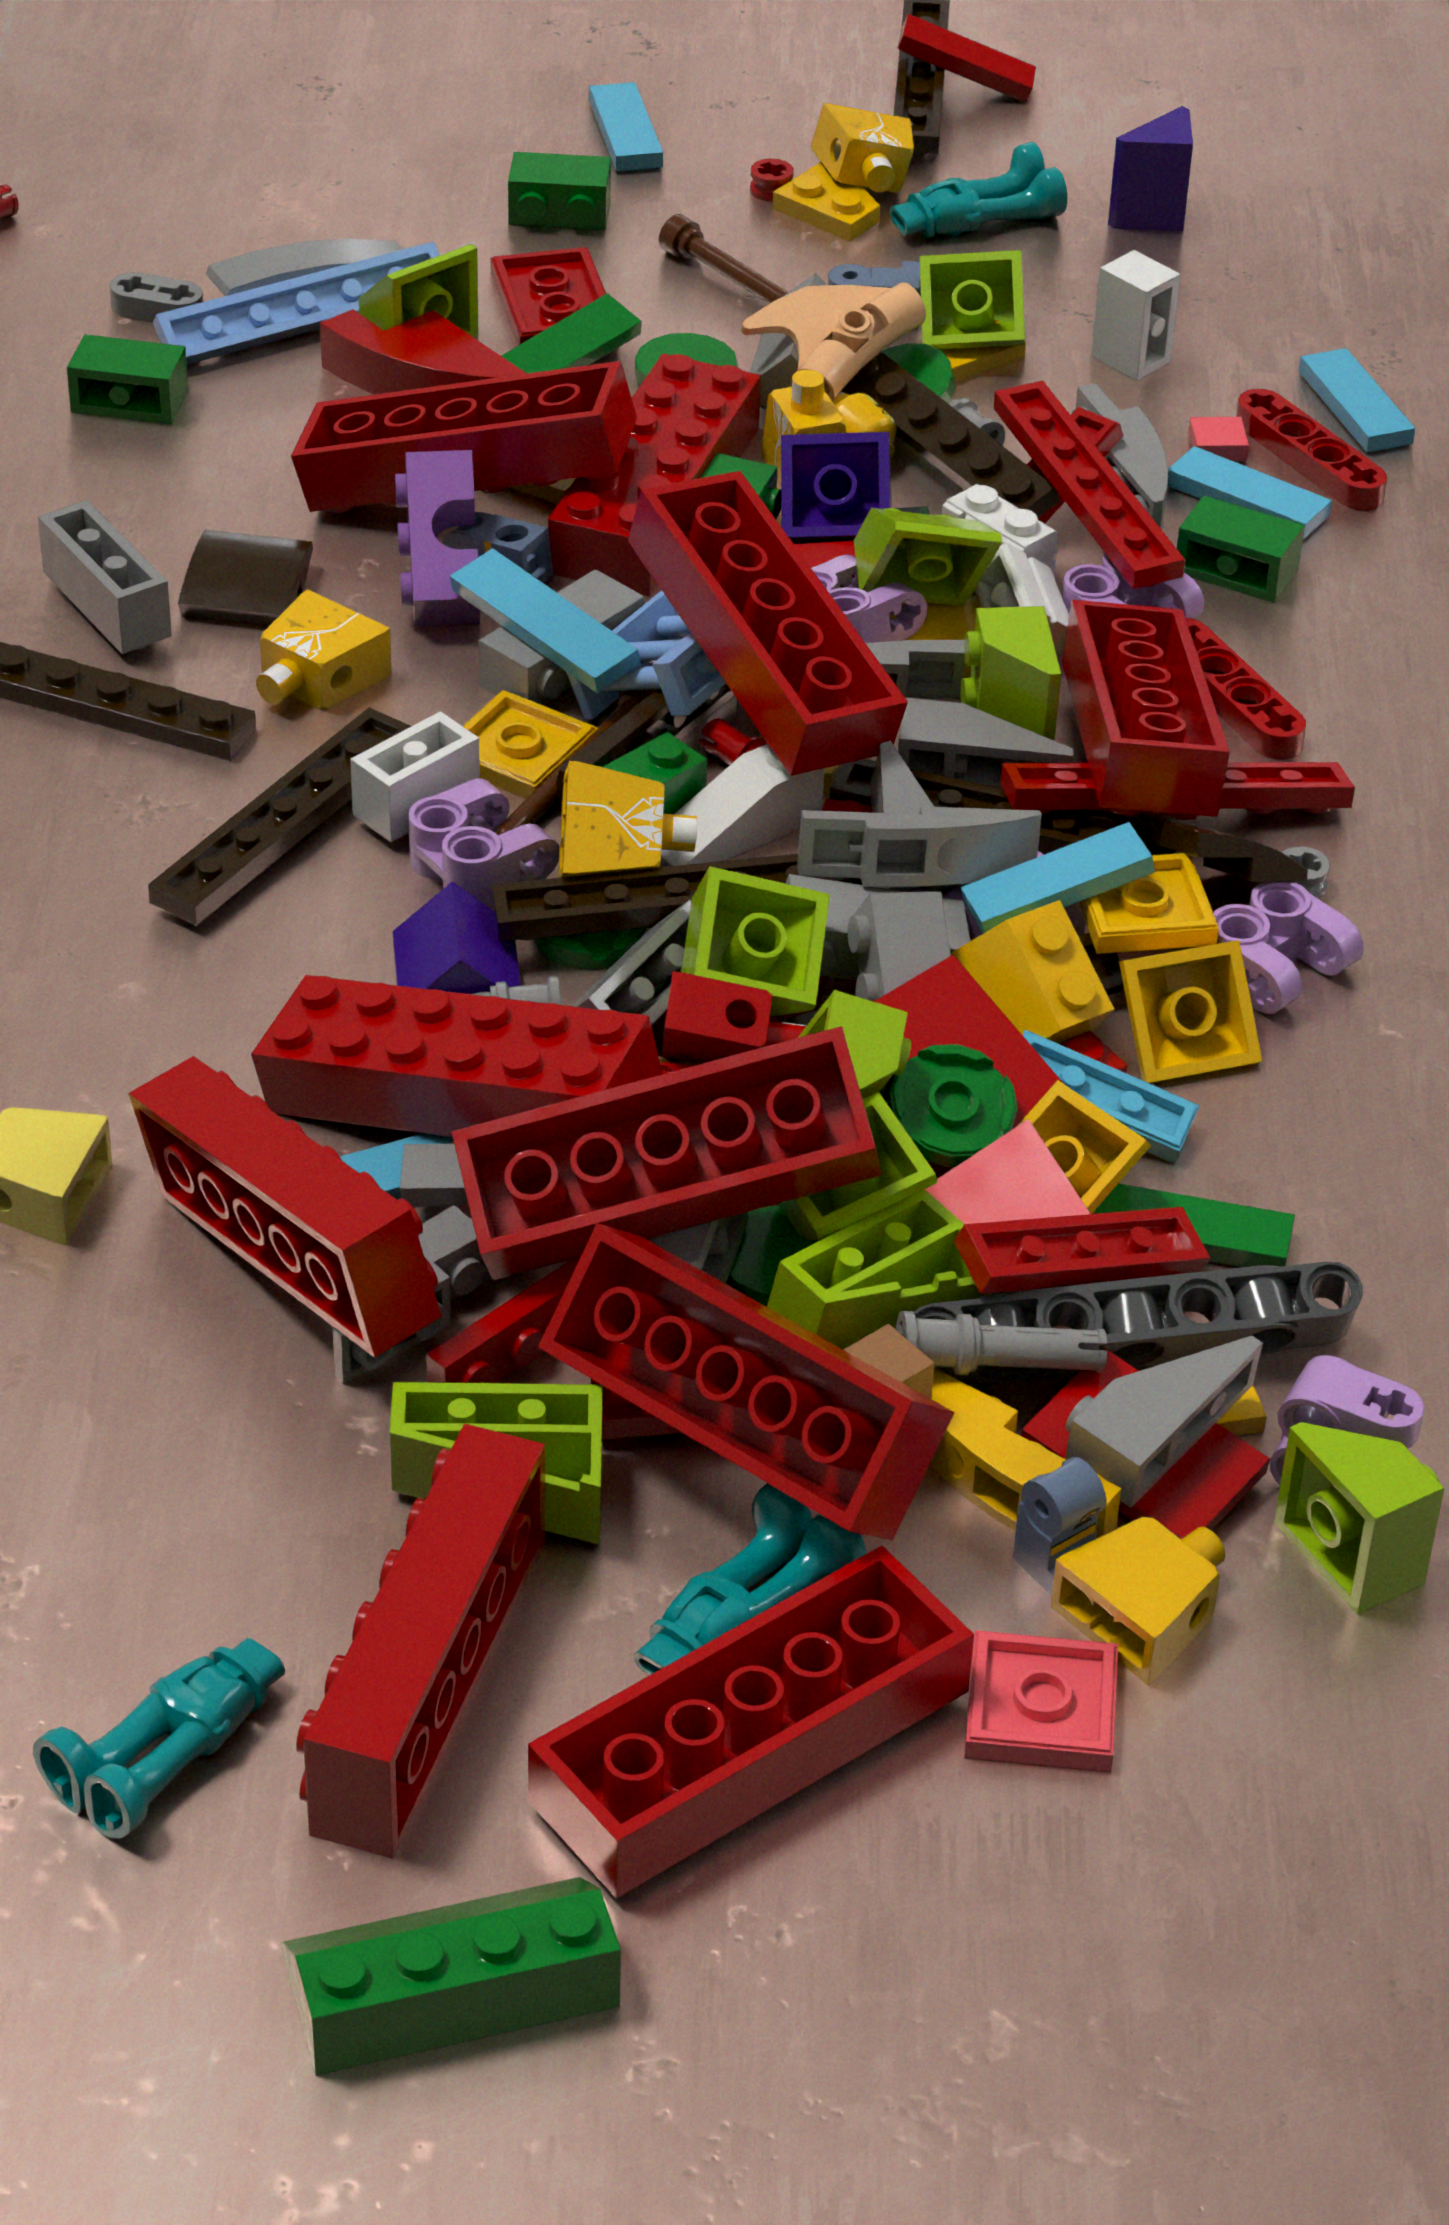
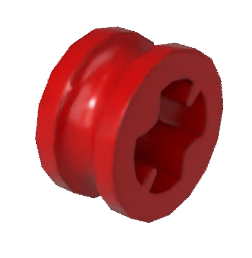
M773 158L756 161L751 165L750 172L753 179L750 183L752 196L759 200L773 202V192L793 179L794 168L792 165L784 160Z

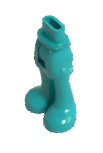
M1032 141L1021 144L1013 150L1010 169L1007 173L979 180L948 178L947 180L932 184L919 193L909 194L906 203L891 206L890 217L903 236L918 232L924 237H935V234H949L953 236L965 231H977L979 225L995 220L1048 219L1062 215L1066 211L1068 203L1067 187L1064 177L1058 168L1051 167L1045 169L1042 152L1038 145Z
M766 1483L758 1490L752 1502V1516L757 1531L756 1536L733 1558L710 1572H703L694 1576L687 1582L667 1607L662 1619H658L650 1626V1640L634 1654L635 1663L641 1671L649 1676L866 1554L865 1543L861 1534L849 1532L819 1513L812 1519L807 1506ZM788 1563L763 1585L750 1593L747 1591L778 1568Z
M246 1638L233 1649L217 1647L210 1652L209 1657L197 1658L163 1678L160 1677L157 1682L150 1686V1694L126 1718L100 1739L90 1744H87L79 1734L63 1726L46 1732L33 1744V1756L37 1769L62 1805L77 1815L86 1809L91 1824L99 1833L109 1838H122L145 1820L148 1805L189 1762L199 1755L206 1756L216 1752L223 1745L224 1741L236 1732V1729L249 1714L254 1713L268 1700L267 1688L285 1675V1667L277 1655L251 1638ZM167 1733L169 1737L139 1762L128 1769L126 1768L146 1747Z

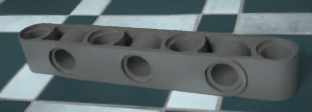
M1318 1262L1280 1267L1260 1265L996 1293L977 1299L931 1303L919 1307L914 1311V1314L919 1319L955 1320L958 1314H971L972 1318L978 1319L979 1325L1052 1328L1059 1325L1077 1330L1104 1329L1107 1336V1344L1099 1345V1350L1105 1348L1135 1369L1154 1367L1248 1336H1253L1263 1342L1260 1355L1276 1353L1286 1349L1336 1343L1348 1332L1363 1297V1285L1358 1275L1350 1267L1339 1262ZM1315 1298L1329 1299L1333 1301L1339 1307V1309H1328L1326 1307H1323L1315 1300ZM1188 1311L1200 1313L1209 1322L1196 1323L1190 1320L1184 1313ZM978 1365L975 1372H969L968 1375H957L952 1367H937L965 1384L982 1382L1000 1384L1075 1376L1081 1371Z

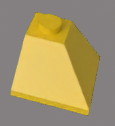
M1239 940L1119 962L1142 1081L1153 1083L1263 1062Z
M1059 1080L1055 1082L1018 1124L1020 1125L1027 1119L1030 1120L1091 1214L1151 1147L1145 1138Z

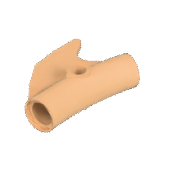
M901 282L892 288L860 285L805 286L771 302L745 319L742 323L741 332L745 335L783 333L789 336L797 347L798 368L796 372L800 370L820 372L824 376V391L833 402L847 383L869 361L897 339L922 325L925 321L926 311L918 292L905 282Z

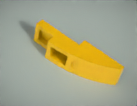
M934 1367L931 1399L955 1413L930 1465L967 1500L995 1520L1016 1531L1018 1504L1021 1501L1024 1483L1038 1475L1053 1472L1060 1468L1062 1462L1066 1461V1459L1047 1450L1039 1443L1029 1441L1016 1434L1018 1415L1016 1409L1002 1403L996 1397L986 1395L951 1377L941 1369ZM1100 1475L1098 1477L1106 1493V1506L1103 1511L1098 1513L1096 1539L1116 1530L1122 1489L1105 1480Z

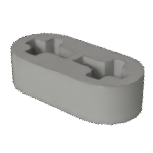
M131 272L116 276L109 285L113 312L118 316L153 323L156 314L203 302L201 287L184 280Z

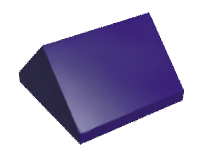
M1181 106L1116 138L1108 225L1119 229L1184 231L1193 150L1190 110Z
M889 432L781 435L782 529L791 541L855 539L871 508H892Z
M453 881L393 930L397 986L430 990L438 989L463 994L489 992L490 986H494L496 982L505 981L509 987L521 986L516 940L499 942L495 911Z

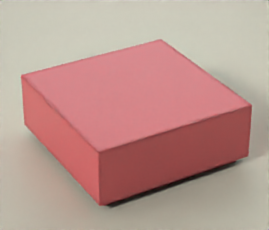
M1190 417L1188 434L1191 447L1196 446L1234 462L1247 461L1249 444L1242 417Z

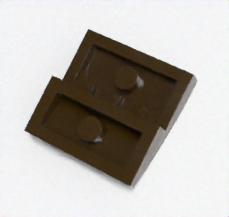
M204 530L191 557L179 596L178 606L181 615L271 625L296 600L297 593H303L313 551L312 541Z
M1151 819L1150 843L1197 858H1203V866L1252 882L1307 881V868L1282 852L1261 843L1189 822Z

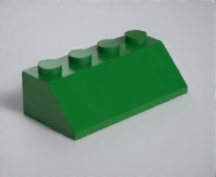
M581 1877L282 1942V1952L315 2076L620 2007L621 1948L601 1889Z

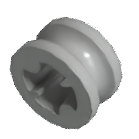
M1305 846L1285 849L1282 852L1283 854L1293 858L1308 869L1307 881L1293 882L1303 886L1314 897L1318 899L1323 897L1327 890V877L1330 871L1328 857L1314 848Z

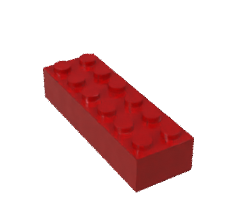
M662 353L632 397L637 420L618 472L611 473L609 476L598 480H588L584 477L576 478L548 518L554 575L578 580L596 569L639 594L650 597L657 587V583L628 543L641 489L699 479L716 453L740 458L759 429L761 375L742 371L740 368L732 365L719 366L696 361L686 355Z
M615 361L317 402L291 454V459L309 512L329 510L333 513H342L362 505L379 503L386 507L395 506V474H406L405 452L472 450L474 491L481 490L484 493H496L509 486L525 484L544 487L552 485L559 480L584 477L588 480L602 479L611 473L618 472L636 423L637 415L622 362Z
M735 471L641 489L628 543L790 776L875 757L878 754L881 743L891 741L894 745L908 701L743 473Z
M1071 600L1062 665L1099 806L1108 808L1110 811L1121 815H1137L1141 811L1167 813L1169 816L1180 820H1195L1200 816L1218 817L1230 751L1183 609Z
M311 975L304 976L251 1053L265 1103L276 1114L452 1137L451 1131L662 1075L649 1015Z
M842 1026L451 1131L480 1255L493 1280L581 1257L596 1223L648 1239L882 1176L876 1146Z
M195 1056L128 1093L162 1197L374 1358L441 1317L434 1288L438 1286L437 1275L430 1262L424 1256L419 1240V1235L423 1232V1226L417 1212L407 1200L403 1198L395 1199L381 1189L370 1174L365 1171L359 1173L342 1161L332 1147L328 1145L322 1147L306 1136L302 1128L295 1121H285L272 1112L258 1095L251 1097L238 1088L224 1071H214Z
M596 1223L538 1345V1348L849 1532L893 1541L955 1413L645 1238Z
M464 1423L451 1450L443 1448L439 1452L432 1472V1487L426 1499L417 1498L414 1501L407 1519L406 1538L400 1550L391 1549L388 1552L380 1573V1589L373 1603L364 1601L358 1610L352 1632L353 1642L346 1656L336 1655L329 1667L325 1682V1697L318 1711L309 1709L300 1724L296 1751L298 1754L304 1755L305 1770L301 1779L299 1799L301 1802L307 1803L309 1836L384 1857L394 1858L545 1542L544 1443Z
M881 1545L528 1743V1802L617 1899L969 1692L974 1633Z

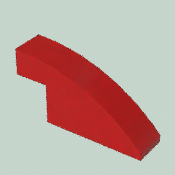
M354 309L320 322L322 367L345 382L373 395L527 374L434 310L385 331Z

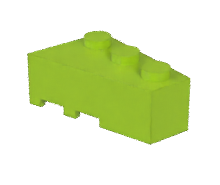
M924 1189L852 1223L780 1261L767 1307L844 1350L887 1324L896 1329L900 1311L914 1312L919 1307L931 1303L977 1299L996 1293L980 1294L954 1243L964 1223Z
M393 1382L390 1420L392 1491L426 1499L432 1487V1472L437 1456L443 1448L451 1450L464 1423L544 1443L545 1531L600 1545L603 1386L596 1384Z

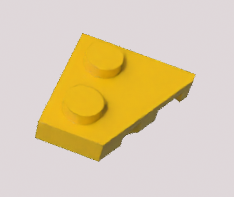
M822 162L814 165L773 192L774 210L849 242L879 223L880 205L863 187L844 184L834 180Z

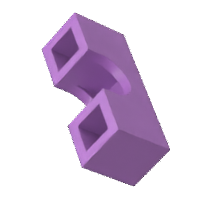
M472 450L405 452L406 474H395L396 506L407 507L408 523H398L399 557L410 556L411 572L400 573L402 606H413L414 627L480 624V610L452 591L450 575L478 558V549H453L443 545L436 538L439 533L450 527L474 526L475 494Z

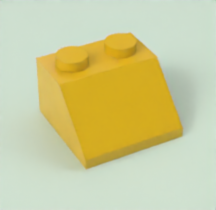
M1060 900L1007 919L951 953L1022 1035L1025 1030H1028L1060 1044L1088 1031L1094 1033L1114 1011V1007Z

